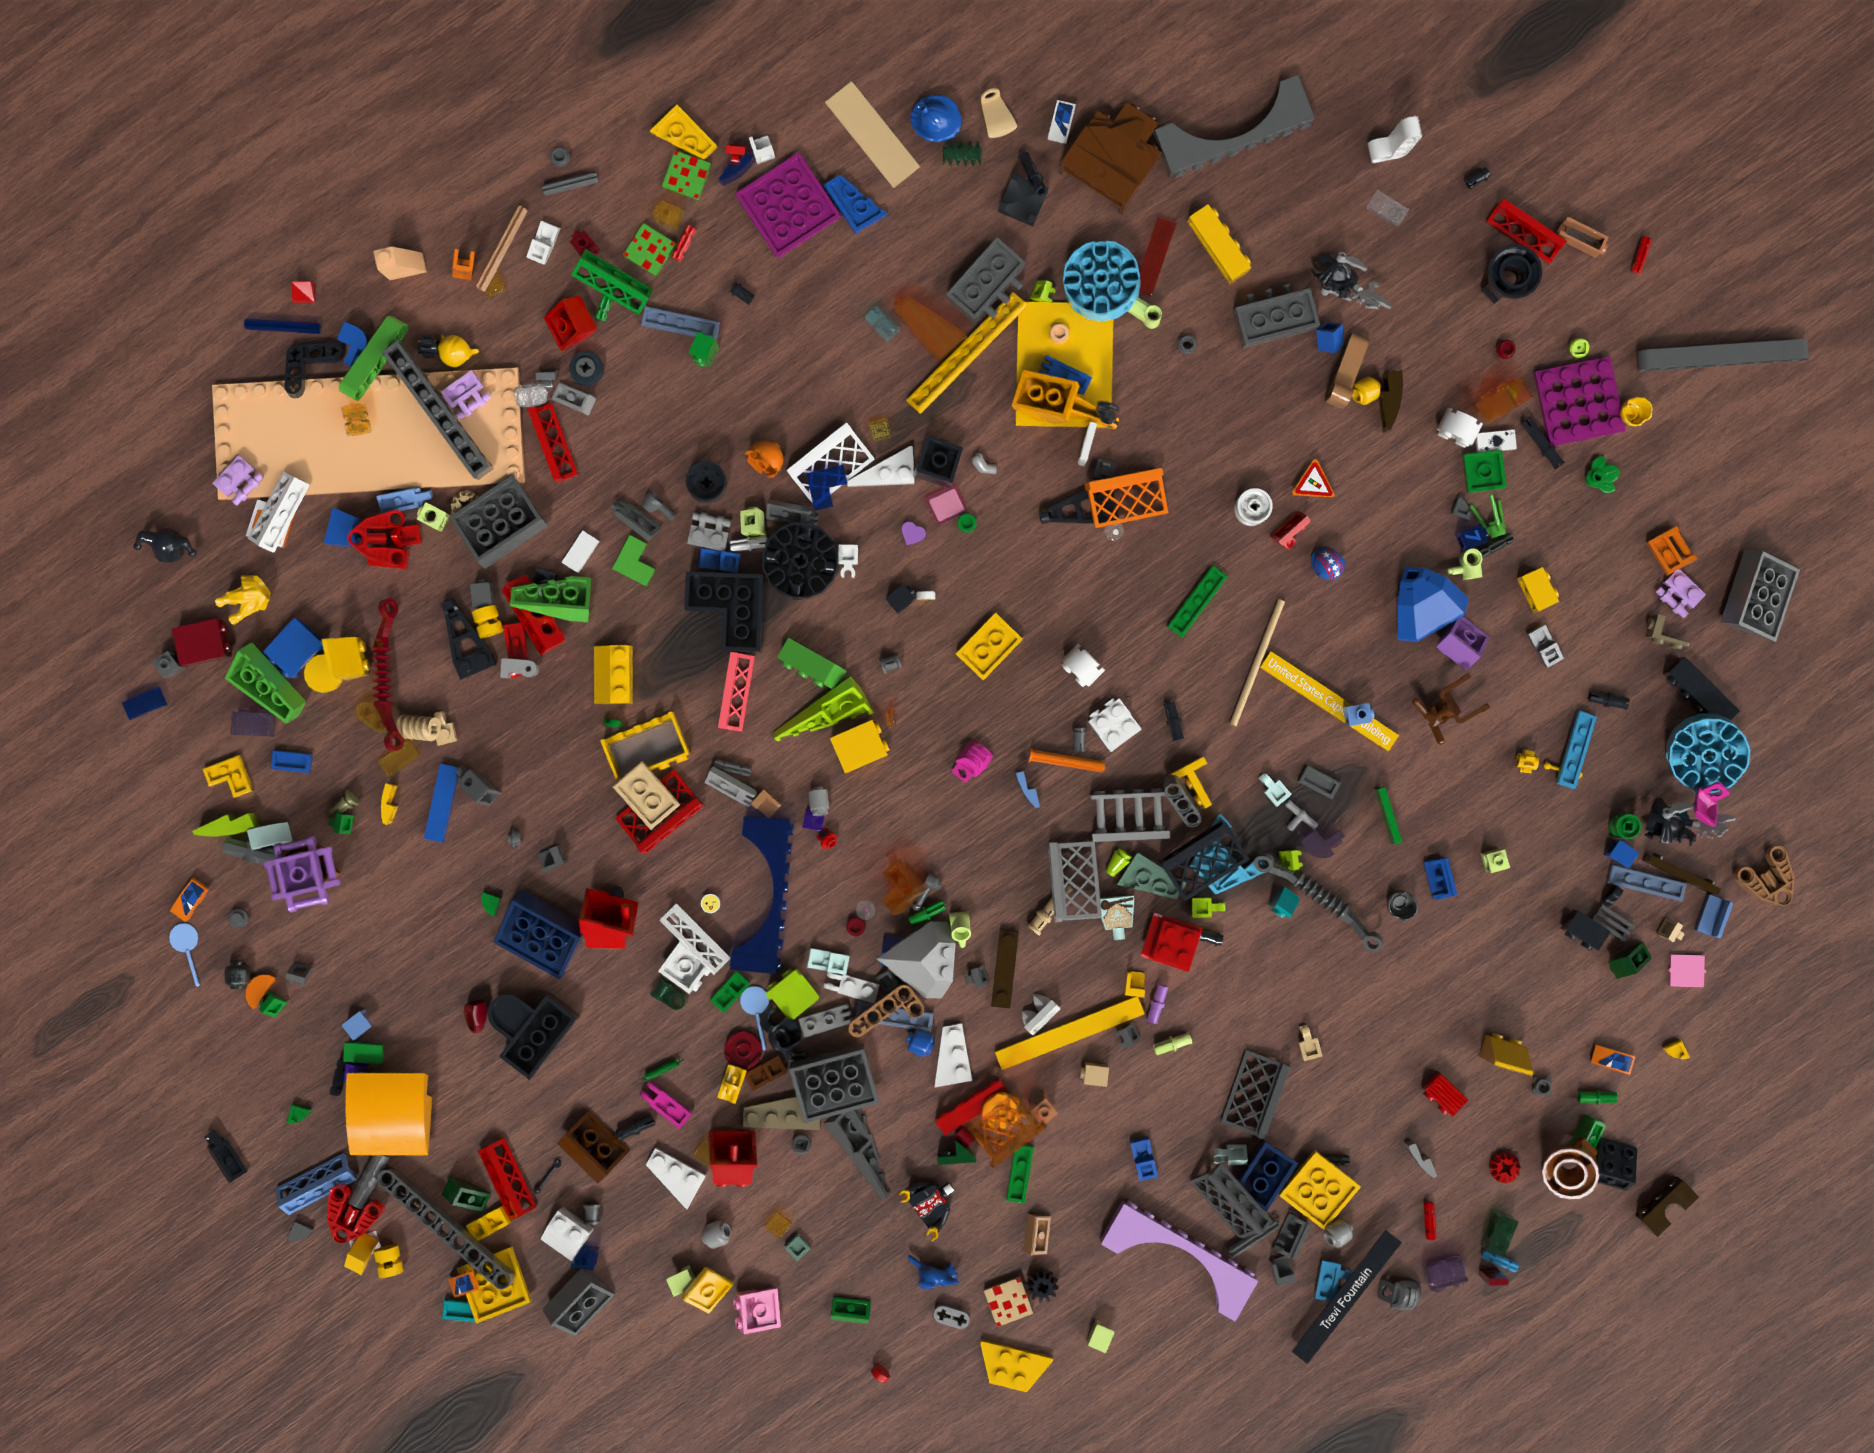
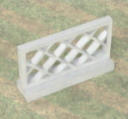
M845 423L786 471L812 504L817 506L871 463L874 457L852 431L848 423ZM849 435L855 440L854 449L843 447L844 439ZM841 442V447H836ZM832 448L841 449L839 461L828 459L829 451ZM843 450L854 451L853 462L842 461ZM856 451L864 452L869 459L864 463H855ZM817 460L826 461L824 472L813 471L814 463ZM828 461L839 463L838 474L827 473ZM841 463L852 464V472L849 475L840 474ZM802 472L811 473L810 484H802L797 476ZM813 473L824 475L823 486L812 485ZM826 475L838 476L837 484L834 487L825 486ZM804 486H809V492ZM811 487L823 488L822 496L816 501L811 496Z

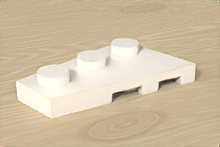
M962 1023L943 1026L934 1087L972 1081Z
M658 1147L654 1149L646 1164L677 1200L688 1209L706 1174Z

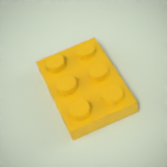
M995 613L956 655L975 674L984 680L1023 638Z

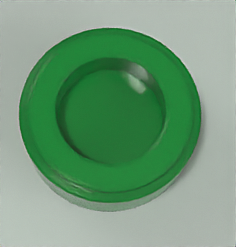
M969 513L962 514L957 521L959 530L964 533L972 532L976 528L975 517Z

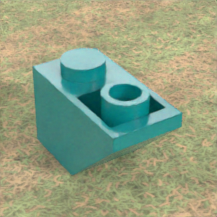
M1281 886L1268 905L1273 907L1271 911L1277 916L1291 918L1300 898L1286 887Z

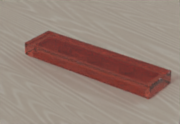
M1158 218L1139 273L1141 280L1140 294L1152 297L1176 223Z

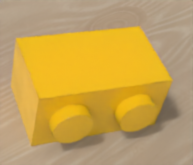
M1543 567L1517 578L1533 613L1559 602L1558 592L1555 587H1552L1549 581L1551 579L1550 575Z

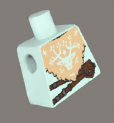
M1124 895L1100 898L1101 919L1104 929H1113L1114 940L1125 939L1124 928L1133 926L1134 896Z

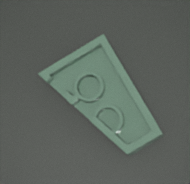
M1139 852L1136 853L1117 883L1120 886L1177 899L1179 896V892L1163 867ZM1183 882L1182 890L1185 887L1186 882Z

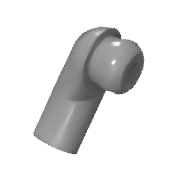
M979 452L973 455L972 464L978 472L996 474V464H987L983 459V455Z

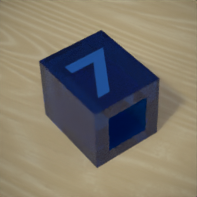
M1482 525L1455 534L1462 552L1488 542L1487 530Z

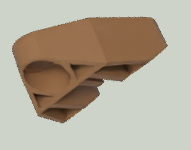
M1773 845L1767 849L1765 857L1769 869L1761 872L1760 878L1750 867L1741 866L1735 870L1733 875L1735 882L1755 899L1781 906L1791 903L1795 878L1784 847ZM1775 849L1780 850L1777 859H1774L1772 856V852ZM1743 870H1747L1748 876L1743 881L1740 877V873ZM1783 891L1786 894V900L1779 902L1777 896Z

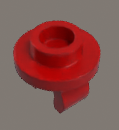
M824 828V831L827 833L826 836L822 838L817 835L816 837L821 842L823 849L833 848L837 843L838 836L836 833H832L829 829Z

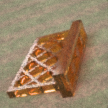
M1013 1092L971 1125L968 1130L990 1156L991 1160L988 1163L994 1168L1037 1136L1047 1125L1043 1120L1038 1123L1015 1092ZM1010 1100L1014 1102L1017 1110L1010 1108ZM999 1110L1005 1111L1006 1118L999 1116ZM1010 1113L1017 1115V1121L1011 1120ZM1022 1117H1025L1030 1125L1022 1123ZM988 1118L994 1120L995 1126L988 1125ZM1000 1122L1006 1123V1130L1000 1128ZM1011 1125L1018 1127V1133L1011 1132ZM976 1127L984 1128V1135L980 1134ZM989 1130L995 1132V1138L989 1137ZM1000 1134L1007 1136V1142L1000 1140ZM989 1142L996 1144V1151L991 1148Z

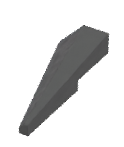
M860 1108L830 1116L824 1122L825 1126L879 1197L886 1199L890 1192L886 1191L883 1179H885L884 1173L880 1172L878 1165L880 1160L872 1133L868 1132L865 1123L867 1121L866 1115H863Z

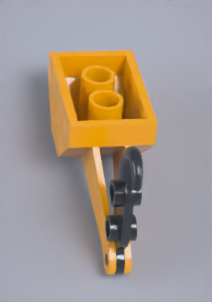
M1027 370L1022 371L1012 403L1014 410L1036 420L1054 424L1068 422L1069 417L1087 422H1094L1110 429H1116L1119 422L1115 412L1111 410L1119 411L1115 404L1099 401L1097 406H1094L1076 396L1080 386L1078 382ZM1075 406L1095 416L1073 410L1072 408Z

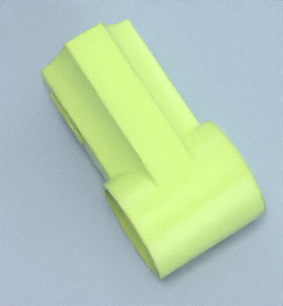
M1137 298L1131 309L1127 311L1143 321L1144 325L1150 329L1156 328L1159 325L1162 311L1158 306L1150 305L1140 298ZM1148 315H1155L1157 319L1152 320Z

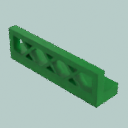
M586 249L571 274L573 277L638 315L653 291L649 286ZM580 266L586 268L590 275L584 276L579 273ZM596 278H603L607 285H599ZM613 288L621 289L624 295L618 296L614 294ZM630 298H636L642 302L639 308L631 304Z

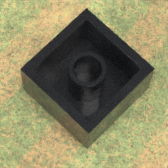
M926 436L913 476L949 488L953 483L963 447Z

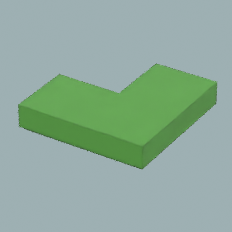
M629 535L612 569L646 587L655 572V569L639 561L647 544Z

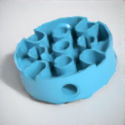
M1094 241L1081 246L1068 259L1063 276L1067 301L1075 312L1088 320L1102 322L1119 318L1129 311L1138 298L1141 285L1137 260L1127 248L1113 241H1100L1096 243Z
M1700 713L1684 719L1673 729L1666 743V759L1674 776L1684 786L1694 791H1697L1698 787L1704 788L1715 782H1720L1728 789L1737 782L1748 768L1750 747L1743 732L1730 719L1718 714ZM1715 788L1712 789L1710 793H1716L1722 790Z

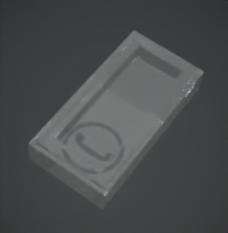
M1376 190L1366 208L1396 227L1400 226L1409 211L1408 208L1379 190Z

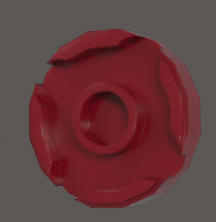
M738 1031L732 1034L726 1041L724 1048L725 1058L728 1063L743 1069H750L755 1066L761 1059L763 1051L758 1036L749 1031Z

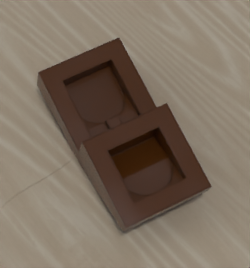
M779 1055L746 1072L745 1079L750 1089L755 1091L786 1074L787 1070Z

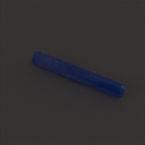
M247 318L244 320V328L247 330L321 333V324L314 322Z

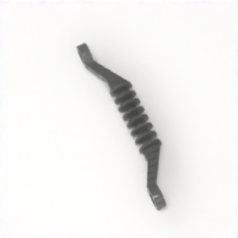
M1266 852L1256 855L1254 867L1258 871L1269 872L1286 878L1293 883V887L1300 884V892L1307 889L1306 896L1313 893L1312 901L1319 898V906L1325 902V910L1332 907L1330 914L1333 915L1335 912H1338L1336 918L1342 919L1353 928L1363 941V946L1366 950L1370 952L1381 950L1383 937L1376 932H1368L1354 912L1351 911L1349 903L1342 906V898L1335 901L1336 894L1329 897L1331 890L1328 889L1323 892L1324 885L1317 888V880L1310 883L1312 876H1308L1305 879V871L1289 870L1285 866L1275 864L1273 857ZM1259 860H1266L1268 865H1262ZM1368 940H1376L1378 944L1372 945Z

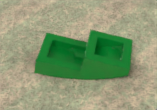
M736 971L713 996L710 1002L724 1014L747 989L750 983Z

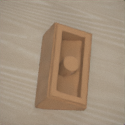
M1033 1213L1027 1215L1024 1252L1030 1255L1047 1254L1051 1223L1050 1215Z

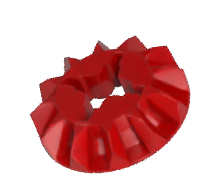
M1502 1152L1492 1158L1489 1169L1496 1181L1507 1184L1514 1182L1519 1176L1521 1166L1519 1160L1513 1154ZM1502 1162L1507 1166L1510 1165L1508 1168L1509 1174L1505 1171L1501 1172L1503 1169Z

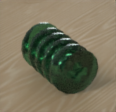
M946 141L943 146V166L946 160H948L949 166L952 165L954 160L957 166L960 165L961 160H963L964 166H967L969 160L972 166H975L976 161L981 166V146L979 141L976 142L975 147H973L971 141L968 142L967 147L964 141H961L960 146L957 145L956 141H953L952 146H950L949 141Z

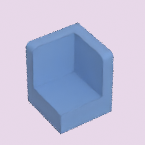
M365 1009L359 1011L342 1024V1027L352 1040L359 1038L372 1027L364 1015L367 1012Z

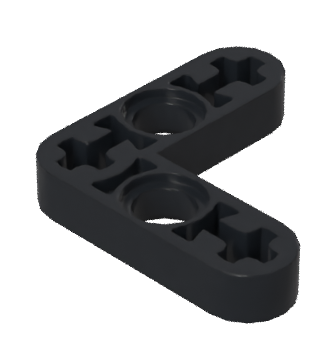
M338 343L292 345L288 348L286 352L284 388L289 397L296 399L304 394L306 364L337 363L344 358V351ZM313 351H320L319 356L311 357ZM296 352H299V353H300V354H297V361H298V362H296V359L294 358V356L296 355ZM294 368L300 369L297 375H291V371ZM293 381H295V384H296V386L298 387V388H295V391H292V389H294V382H293Z

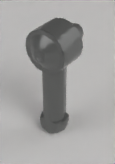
M929 873L924 877V886L912 907L915 911L920 910L930 889L941 888L942 884L937 876Z

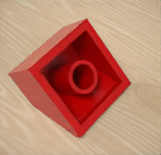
M580 295L562 299L544 317L561 351L589 338L597 330Z

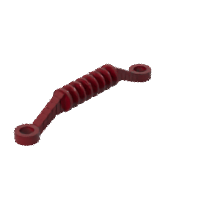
M388 598L381 600L378 604L379 613L383 618L374 642L375 644L371 648V652L377 653L371 659L377 660V663H373L371 666L378 668V670L372 672L373 675L378 676V678L372 679V682L378 683L372 689L379 691V693L373 694L374 698L379 699L373 702V706L378 710L377 712L388 732L384 737V745L388 751L393 752L402 749L404 739L399 733L392 716L391 705H393V702L387 700L393 694L386 692L392 689V686L386 685V683L392 681L391 678L386 677L392 671L385 669L391 666V663L385 662V660L391 659V656L385 655V653L391 651L388 637L393 619L398 613L396 601ZM387 604H388L389 607H390V612L387 611V608H386V605H387ZM392 738L396 741L395 746L392 743Z

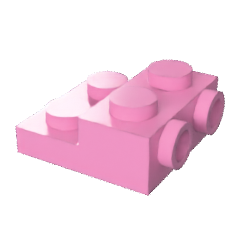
M776 1287L736 1292L737 1298L733 1299L734 1308L738 1310L735 1325L737 1329H740V1332L749 1334L781 1327L778 1290Z

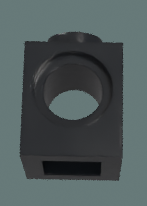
M902 584L886 598V601L899 615L916 600L914 597L916 593L909 585L905 587Z

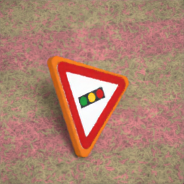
M1317 459L1311 462L1292 491L1294 496L1334 497V492Z

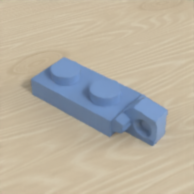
M420 487L380 494L376 497L381 514L393 510L403 511L418 508L425 504L424 500L432 499L433 493L432 489L421 491Z

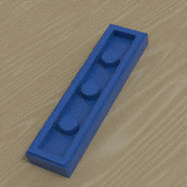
M440 764L424 839L444 843L458 780L455 772L460 767Z

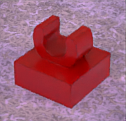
M726 145L725 153L732 154L731 163H740L741 155L747 154V146Z

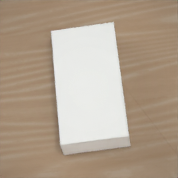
M582 531L562 563L579 573L600 541Z

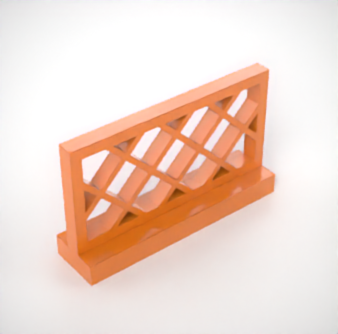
M1155 468L1084 483L1085 490L1088 491L1094 528L1167 514L1168 508L1162 480L1163 469ZM1157 480L1158 490L1154 494L1147 487L1151 481ZM1133 485H1137L1142 489L1137 498L1129 493ZM1117 488L1124 492L1119 501L1110 496L1114 489ZM1145 491L1153 496L1148 505L1139 500ZM1100 492L1106 496L1101 505L1095 502L1093 493ZM1126 495L1135 500L1130 509L1121 504ZM1108 498L1116 503L1112 512L1103 508ZM1155 499L1161 502V511H1155L1150 508ZM1137 502L1145 507L1141 515H1137L1132 511ZM1119 506L1127 511L1123 519H1119L1114 515ZM1101 510L1109 515L1103 523H1099L1097 517Z

